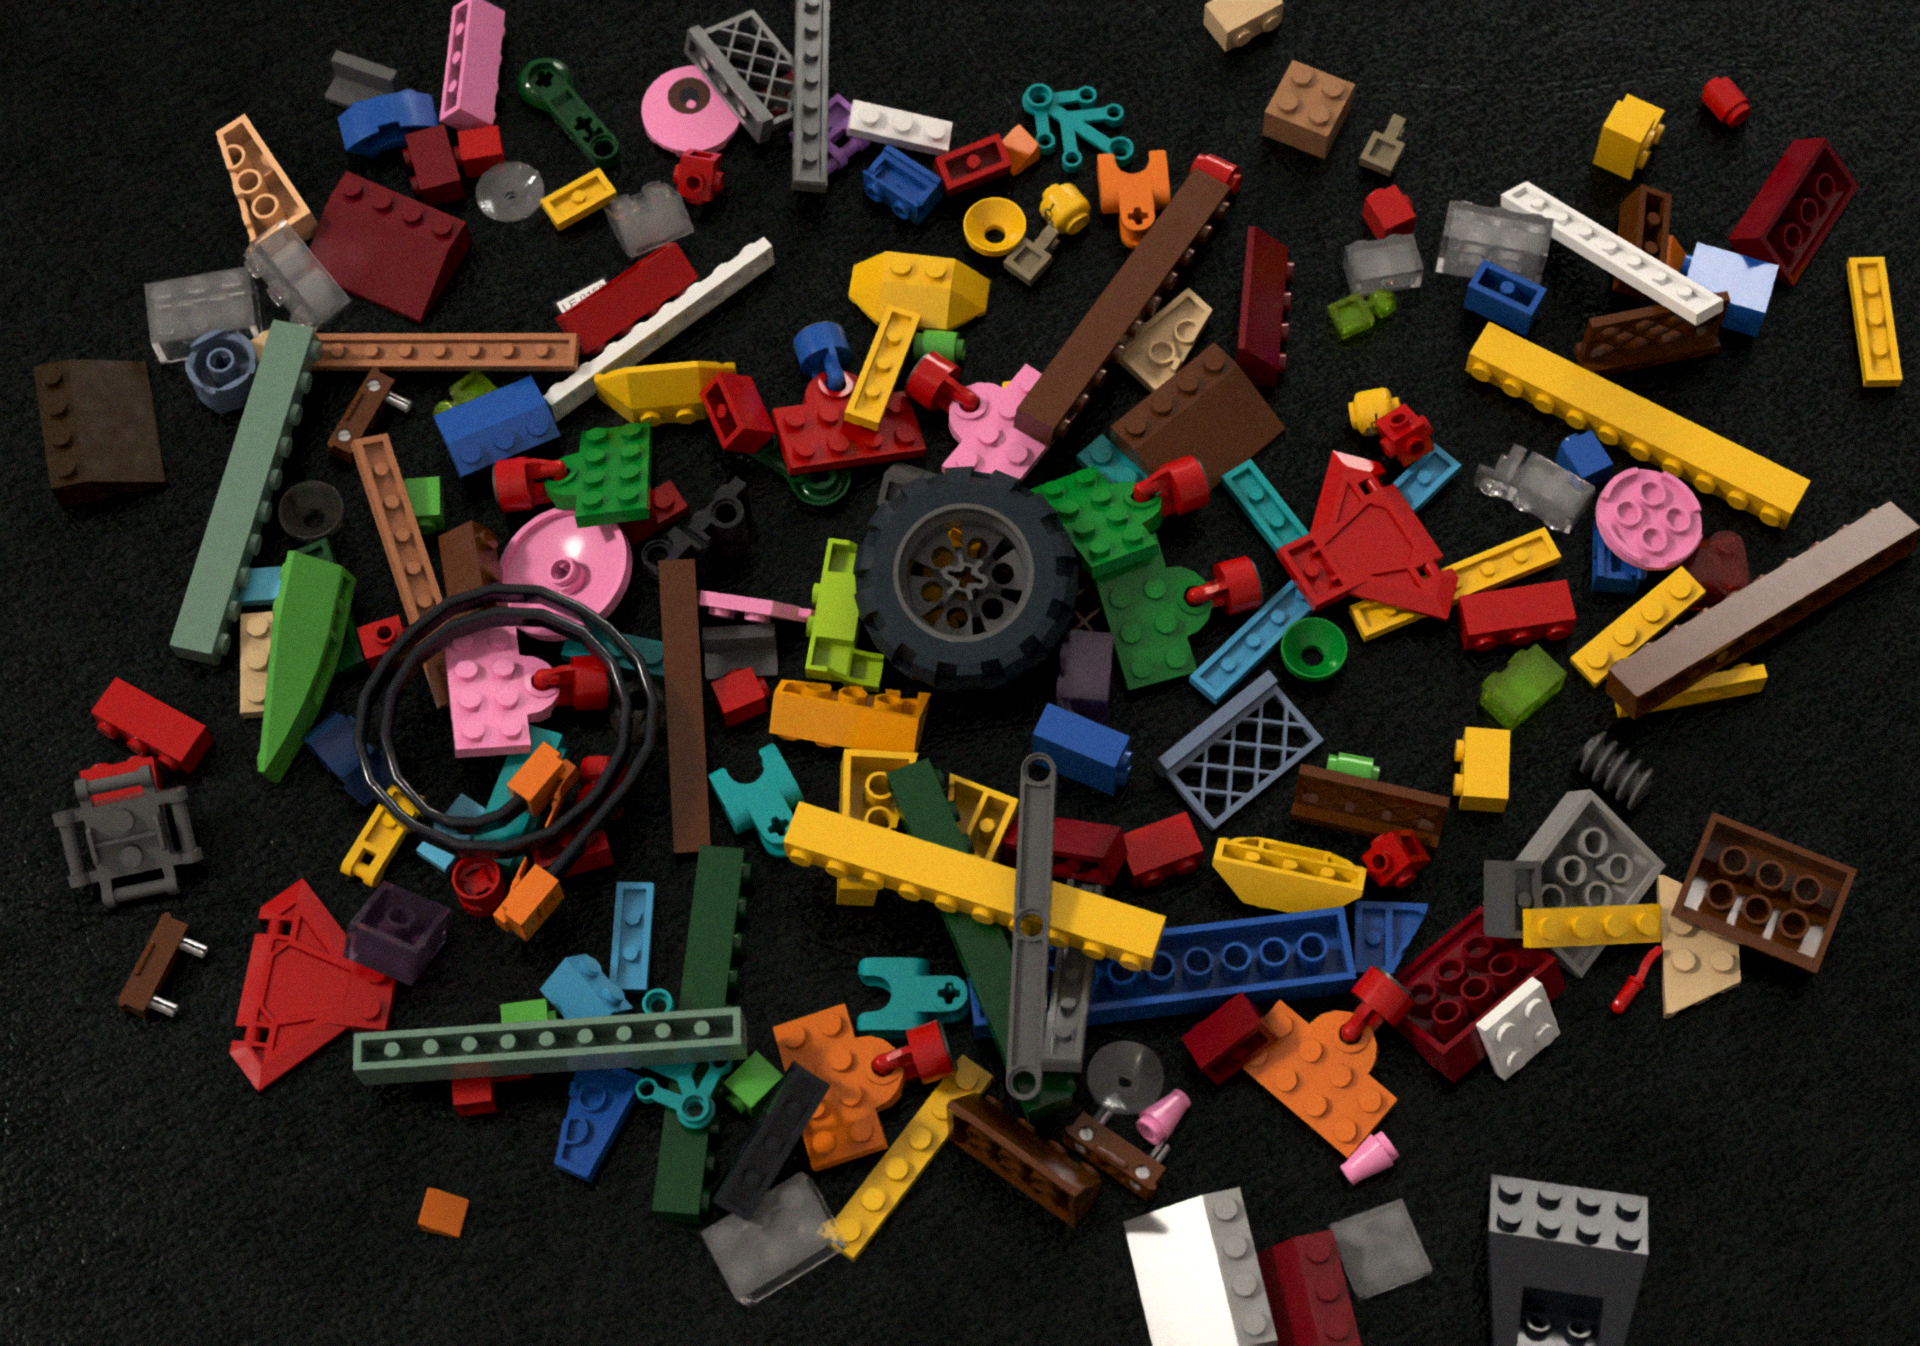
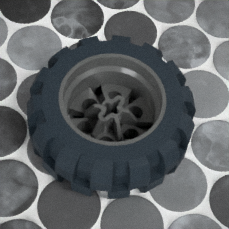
M973 466L945 468V474L925 479L923 474L901 486V493L888 505L882 503L867 523L869 530L863 544L857 546L853 568L856 582V594H854L861 622L864 624L877 650L882 652L894 668L914 682L917 680L933 686L936 691L963 695L964 691L984 690L985 693L1012 686L1011 681L1028 672L1032 675L1052 657L1051 652L1059 640L1066 637L1075 615L1074 608L1077 591H1079L1076 555L1069 532L1065 530L1061 523L1058 512L1040 493H1033L1021 484L1020 479L998 470H994L990 474L974 471ZM961 527L963 547H956L955 550L947 530ZM1006 540L1014 549L995 561L994 553L1003 541ZM976 543H983L987 545L988 552L983 558L975 559L969 555L970 547ZM940 552H948L953 556L951 564L944 568L933 564L935 556ZM914 562L932 570V577L910 575ZM1002 568L1010 569L1014 573L1013 579L1007 584H998L994 581L995 573ZM967 572H971V576L976 582L968 583L966 588H962L960 580L956 578L965 577ZM931 586L941 588L943 594L938 601L930 603L923 599L927 588ZM1009 592L1022 593L1018 604L1001 597L1002 594ZM976 594H981L979 597L974 599V596ZM957 596L967 597L968 601L961 600ZM990 603H998L1004 608L1002 615L997 619H988L983 614L984 609ZM940 609L944 611L933 626L923 619L933 611ZM955 612H963L968 616L967 623L961 628H953L948 624L950 616ZM980 617L986 632L974 635L973 619Z

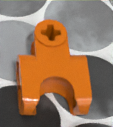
M1151 150L1147 167L1141 172L1134 174L1121 171L1115 162L1114 154L1097 155L1101 215L1118 213L1121 240L1131 249L1137 247L1154 224L1155 211L1164 210L1171 201L1165 150Z

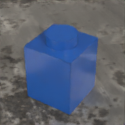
M1592 430L1581 435L1574 433L1566 437L1561 442L1556 457L1557 464L1577 495L1608 481L1613 467V462Z

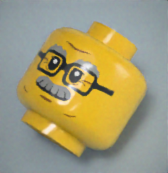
M1056 183L1049 186L1043 192V200L1039 207L1040 213L1049 225L1059 231V234L1067 233L1068 235H1073L1087 225L1090 220L1089 213L1091 207L1075 185L1070 183L1059 185Z
M1385 387L1356 393L1354 402L1348 403L1353 430L1359 429V432L1364 437L1379 435L1374 421L1401 406L1399 397L1392 398L1390 391Z

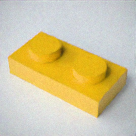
M598 167L541 199L540 202L542 208L560 232L617 200L618 196L617 191Z

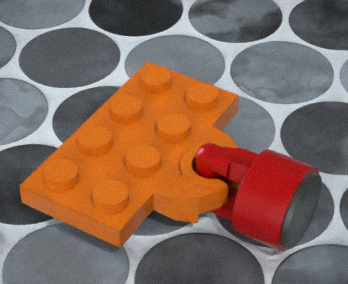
M1371 965L1350 990L1362 1001L1353 1013L1334 1010L1320 1014L1312 1022L1307 1023L1279 999L1265 1016L1279 1040L1242 1067L1348 1159L1399 1101L1370 1076L1377 1063L1379 1052L1374 1033L1385 1021L1395 1028L1416 1004L1414 1001L1415 996L1378 965L1375 967Z
M845 1003L773 1027L785 1073L794 1060L831 1085L802 1133L814 1172L889 1148L878 1112L893 1106L902 1097L901 1092L906 1081L920 1077L925 1085L955 1075V1070H958L948 1033L943 1022L939 1023L938 1019L907 1029L906 1035L909 1045L897 1050L881 1038L873 1036L856 1037L849 1010Z

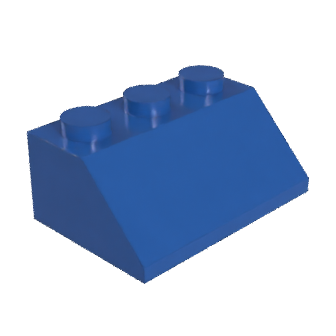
M532 376L433 416L461 482L491 470L496 460L522 457L560 440V433Z

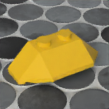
M885 251L853 266L848 297L878 326L881 323L887 305L890 304L921 314L917 330L952 331L975 317L986 314L991 280L957 259Z
M689 361L624 367L609 371L606 374L594 375V382L598 398L629 422L638 424L650 422L651 427H656L662 423L678 422L681 424H691L696 420H705L708 417V413L699 393L718 372L737 374L735 362L721 364L714 361Z
M1238 837L1231 840L1228 838H1218L1212 866L1243 903L1254 905L1261 909H1273L1287 913L1342 907L1362 897L1367 872L1366 868L1355 866L1349 860L1335 853L1262 837Z

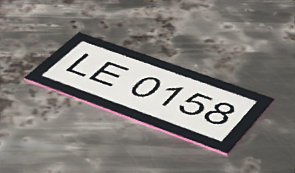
M603 275L553 301L552 304L559 315H561L609 281Z

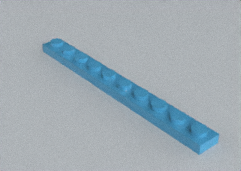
M1436 443L1433 444L1434 450L1424 455L1418 461H1415L1392 483L1398 488L1415 514L1448 484L1461 469V464ZM1291 579L1190 675L1189 683L1214 705H1217L1281 644L1282 637L1291 624L1300 619L1307 618L1313 613V610Z

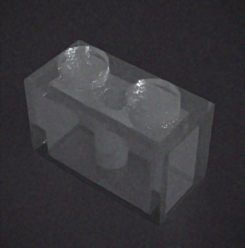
M1413 233L1406 235L1392 234L1384 239L1373 241L1359 240L1345 246L1343 266L1353 299L1420 287L1424 268Z
M1533 451L1511 482L1507 500L1511 501L1518 510L1530 512L1539 517L1551 529L1561 530L1569 535L1591 503L1596 486Z

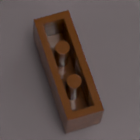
M1641 184L1620 204L1617 236L1666 264L1672 195ZM1616 276L1613 277L1612 291L1640 301H1644L1648 297Z
M471 520L438 536L447 597L492 583L502 584L503 572L499 565L497 554L498 541L493 530ZM495 602L454 615L450 619L454 620L495 606L508 607V603ZM498 625L495 627H505V625Z

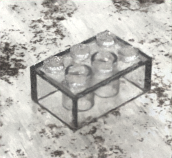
M1449 200L1435 272L1473 278L1483 259L1540 285L1548 255L1554 219L1546 218L1537 213L1524 214L1509 211L1503 207L1491 208L1475 205L1469 201L1458 202Z
M281 218L251 241L243 255L246 258L244 265L256 279L261 276L269 286L267 293L278 306L284 304L292 314L289 317L292 323L314 327L317 333L343 313L352 301L284 218Z
M248 266L144 284L150 341L160 364L188 360L191 352L190 347L193 342L203 334L213 330H226L227 333L233 334L238 332L249 340L256 338L262 332L257 286Z
M802 1171L766 1192L749 1222L732 1213L701 1232L736 1301L747 1307L752 1306L849 1247L815 1182Z

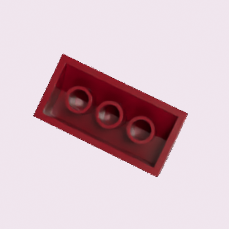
M1826 137L1792 141L1727 239L1737 254L1779 265L1775 280L1787 287H1794L1859 187Z
M1248 226L1236 363L1241 367L1253 385L1276 386L1278 373L1285 374L1287 353L1280 352V343H1287L1289 322H1283L1282 318L1283 312H1290L1291 292L1285 291V282H1292L1294 261H1287V246L1256 226Z
M1333 1229L1296 1236L1256 1253L1278 1339L1276 1346H1362Z

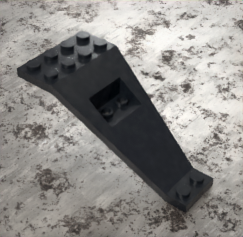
M1491 1174L1488 1196L1487 1260L1492 1346H1624L1648 1259V1197Z

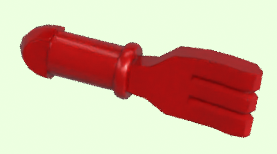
M1655 946L1643 959L1636 977L1631 975L1627 977V982L1610 1006L1614 1013L1622 1014L1637 993L1644 988L1643 981L1649 968L1661 956L1662 946Z

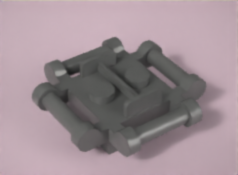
M150 764L139 766L138 771L91 781H88L87 778L75 780L74 787L80 807L52 815L54 826L59 827L70 870V875L67 876L70 888L99 882L105 909L118 907L120 902L168 893L169 896L180 894L181 885L176 865L190 864L203 859L201 847L196 846L185 801L189 798L186 786L160 790L156 786ZM139 785L143 788V792L94 802L92 796ZM164 803H171L182 850L175 851ZM84 821L86 837L92 861L96 867L85 870L74 823ZM160 868L163 869L164 878L115 888L113 878Z

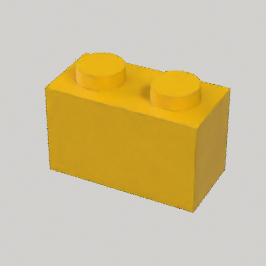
M1465 727L1462 740L1456 739L1454 761L1461 762L1460 774L1454 775L1453 796H1459V810L1504 813L1509 797L1510 730Z

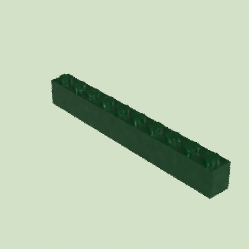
M929 758L886 773L888 790L907 835L969 855L975 854L968 833L961 835L957 826L961 818L953 800L947 802L943 790L947 789V785L940 768L933 769ZM939 909L1001 1059L1007 1069L1013 937L1010 932L1004 934L999 923L983 924L974 920L970 914L958 910L955 913H949ZM1044 1071L1043 1088L1039 1096L1032 1101H1020L1028 1123L1072 1107V1093L1077 1090L1070 1072ZM1021 1072L1015 1077L1013 1084L1016 1092L1024 1095L1033 1091L1036 1081L1031 1073Z
M699 846L678 1011L735 1007V1004H730L731 991H737L739 986L740 972L739 968H734L736 955H742L744 945V933L739 932L740 919H747L748 897H743L744 884H751L753 863L747 862L744 848ZM715 1061L714 1066L722 1068V1063L726 1064L727 1061ZM699 1062L692 1076L696 1088L699 1087L709 1069L708 1062ZM721 1077L711 1097L716 1109L717 1101H724L725 1077ZM669 1078L668 1090L682 1095L678 1082ZM665 1106L652 1213L656 1221L702 1225L703 1213H710L712 1190L707 1189L708 1175H715L717 1153L711 1152L713 1137L719 1138L720 1114L715 1112L714 1119L708 1126L693 1130L681 1124L676 1110ZM693 1107L690 1115L693 1117L701 1115L703 1107Z

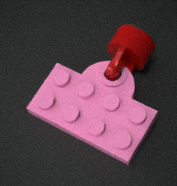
M937 351L926 353L909 374L905 384V393L930 412L940 408L949 414V430L953 438L960 444L942 464V472L945 473V468L973 466L974 471L992 474L994 470H998L1020 479L1022 483L1049 449L1047 446L1013 427L1017 407L1042 374L1028 364H1025L1006 388L994 383L983 382L963 386L958 383L961 374L959 366ZM1077 412L1074 414L1071 420H1073L1074 417L1078 414Z
M516 626L488 628L457 638L443 648L455 758L530 753L531 741L528 723L542 722L550 718L552 711L558 706H573L574 711L606 709L607 705H610V673L593 655L571 656L570 665L552 668L547 662L534 656L519 655Z

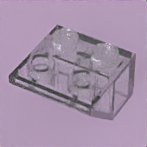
M660 181L648 183L641 188L642 192L631 197L629 194L615 197L610 200L611 205L603 208L624 252L631 258L695 232L681 194L666 182L662 184Z

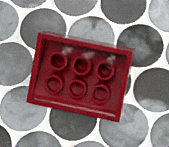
M346 171L328 199L301 271L317 280L422 324L472 245V240L466 221Z
M1480 905L1393 977L1415 996L1414 1001L1416 1002L1395 1028L1431 1066L1455 1083L1487 1056L1475 1025L1531 977H1534L1543 984L1549 1003L1567 988L1557 959L1542 948H1524L1523 938L1507 939L1484 936V907Z

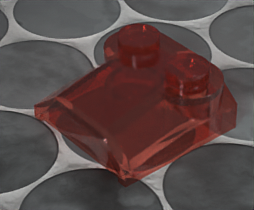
M1723 530L1716 532L1711 538H1702L1696 550L1686 561L1670 569L1672 574L1682 566L1706 590V596L1690 610L1711 608L1722 602L1731 592L1740 591L1750 585L1745 545L1742 538L1732 531Z

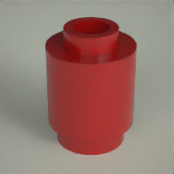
M1715 77L1704 86V94L1701 100L1722 124H1728L1730 128H1734L1751 114L1752 109L1748 105L1749 100L1729 77L1721 79Z
M1201 153L1196 157L1191 166L1189 175L1195 168L1231 187L1229 196L1230 194L1235 195L1241 187L1243 176L1240 175V167L1215 155H1204Z

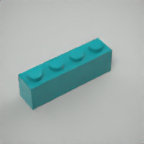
M528 724L531 752L507 756L484 814L498 810L511 799L506 784L543 741L561 754L562 760L569 759L570 751L567 749L563 734ZM523 812L506 827L479 836L475 835L473 840L507 841L541 830L543 815L540 813L535 819L528 813ZM530 853L508 860H493L498 865L502 876L514 879L524 857L526 856L529 859Z

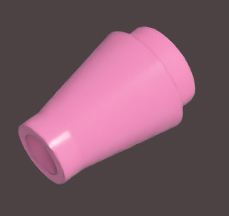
M1175 1088L1170 1094L1139 1113V1119L1135 1123L1138 1132L1144 1139L1154 1145L1159 1144L1161 1141H1167L1184 1112L1190 1107V1099L1184 1092Z
M1380 1131L1375 1136L1370 1134L1349 1159L1339 1167L1354 1186L1359 1181L1394 1166L1393 1161L1399 1157V1154L1389 1139Z

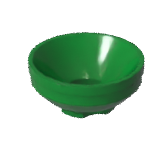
M1307 617L1294 622L1288 627L1282 637L1280 650L1282 661L1291 674L1304 681L1321 682L1330 679L1340 671L1346 660L1348 647L1344 633L1334 623L1324 618ZM1314 649L1322 654L1323 661L1319 665L1309 666L1304 663L1301 655L1306 650Z

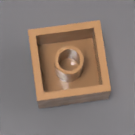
M1292 60L1265 110L1262 135L1325 159L1352 108L1355 84Z

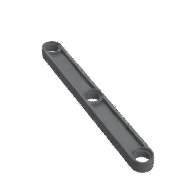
M1040 752L1032 753L1025 758L1022 763L1020 777L1006 1086L1014 1098L1023 1102L1032 1101L1042 1092L1044 1071H1041V1055L1047 1013L1058 773L1052 758ZM1037 761L1046 762L1050 766L1049 776L1040 782L1033 781L1028 774L1029 767ZM1036 915L1043 921L1042 931L1036 936H1026L1021 930L1022 921L1027 916ZM1021 1072H1029L1035 1077V1088L1029 1094H1019L1014 1088V1079Z

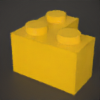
M1629 94L1626 95L1623 102L1618 100L1603 125L1593 164L1631 180L1636 169H1644L1651 154L1649 149L1652 144L1657 145L1663 135L1666 126L1662 125L1661 121L1665 110Z

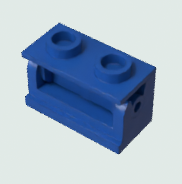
M889 144L885 146L884 151L871 164L868 171H863V183L866 194L876 202L881 201L891 207L894 213L901 219H909L917 225L922 222L943 198L942 178Z
M1595 518L1592 537V591L1636 594L1640 581H1646L1647 570L1634 567L1617 557L1603 541Z

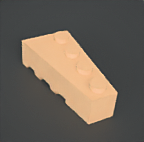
M243 114L218 130L216 135L227 170L232 179L235 196L242 211L241 215L244 225L248 230L252 250L266 268L314 237L319 223L246 115Z

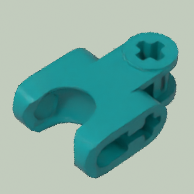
M771 743L759 749L764 770L760 778L755 782L748 784L738 783L729 776L724 768L710 773L709 781L736 834L739 835L754 828L770 855L776 858H785L787 856H785L783 841L793 818L790 809L796 807L799 801L804 802V798L775 744ZM781 831L783 836H779L777 832Z
M913 957L864 958L858 964V976L862 983L866 986L886 989L890 992L891 998L884 1008L878 1011L861 1013L856 1021L855 1033L859 1037L873 1036L885 1041H908L906 1030L936 1019H938L939 1023H958L965 1019L970 1010L967 986L957 976H930L931 963L925 959ZM949 995H955L952 1004L945 1003Z

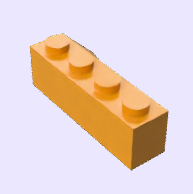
M781 679L774 691L769 733L777 734L784 740L796 741L804 739L815 741L816 745L827 748L841 746L859 750L917 753L931 699V693L918 692L917 698L900 697L901 691L885 689V694L873 695L867 694L863 687L849 685V687L841 688L839 691H831L832 686L827 683Z

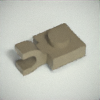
M1393 114L1384 134L1373 131L1360 156L1359 165L1391 177L1405 150V143L1401 142L1400 139L1405 132L1403 126L1406 123V118Z
M1048 224L1034 242L1025 237L1003 261L1004 268L1031 287L1051 265L1052 256L1050 254L1060 245V241L1056 239L1059 236V231Z

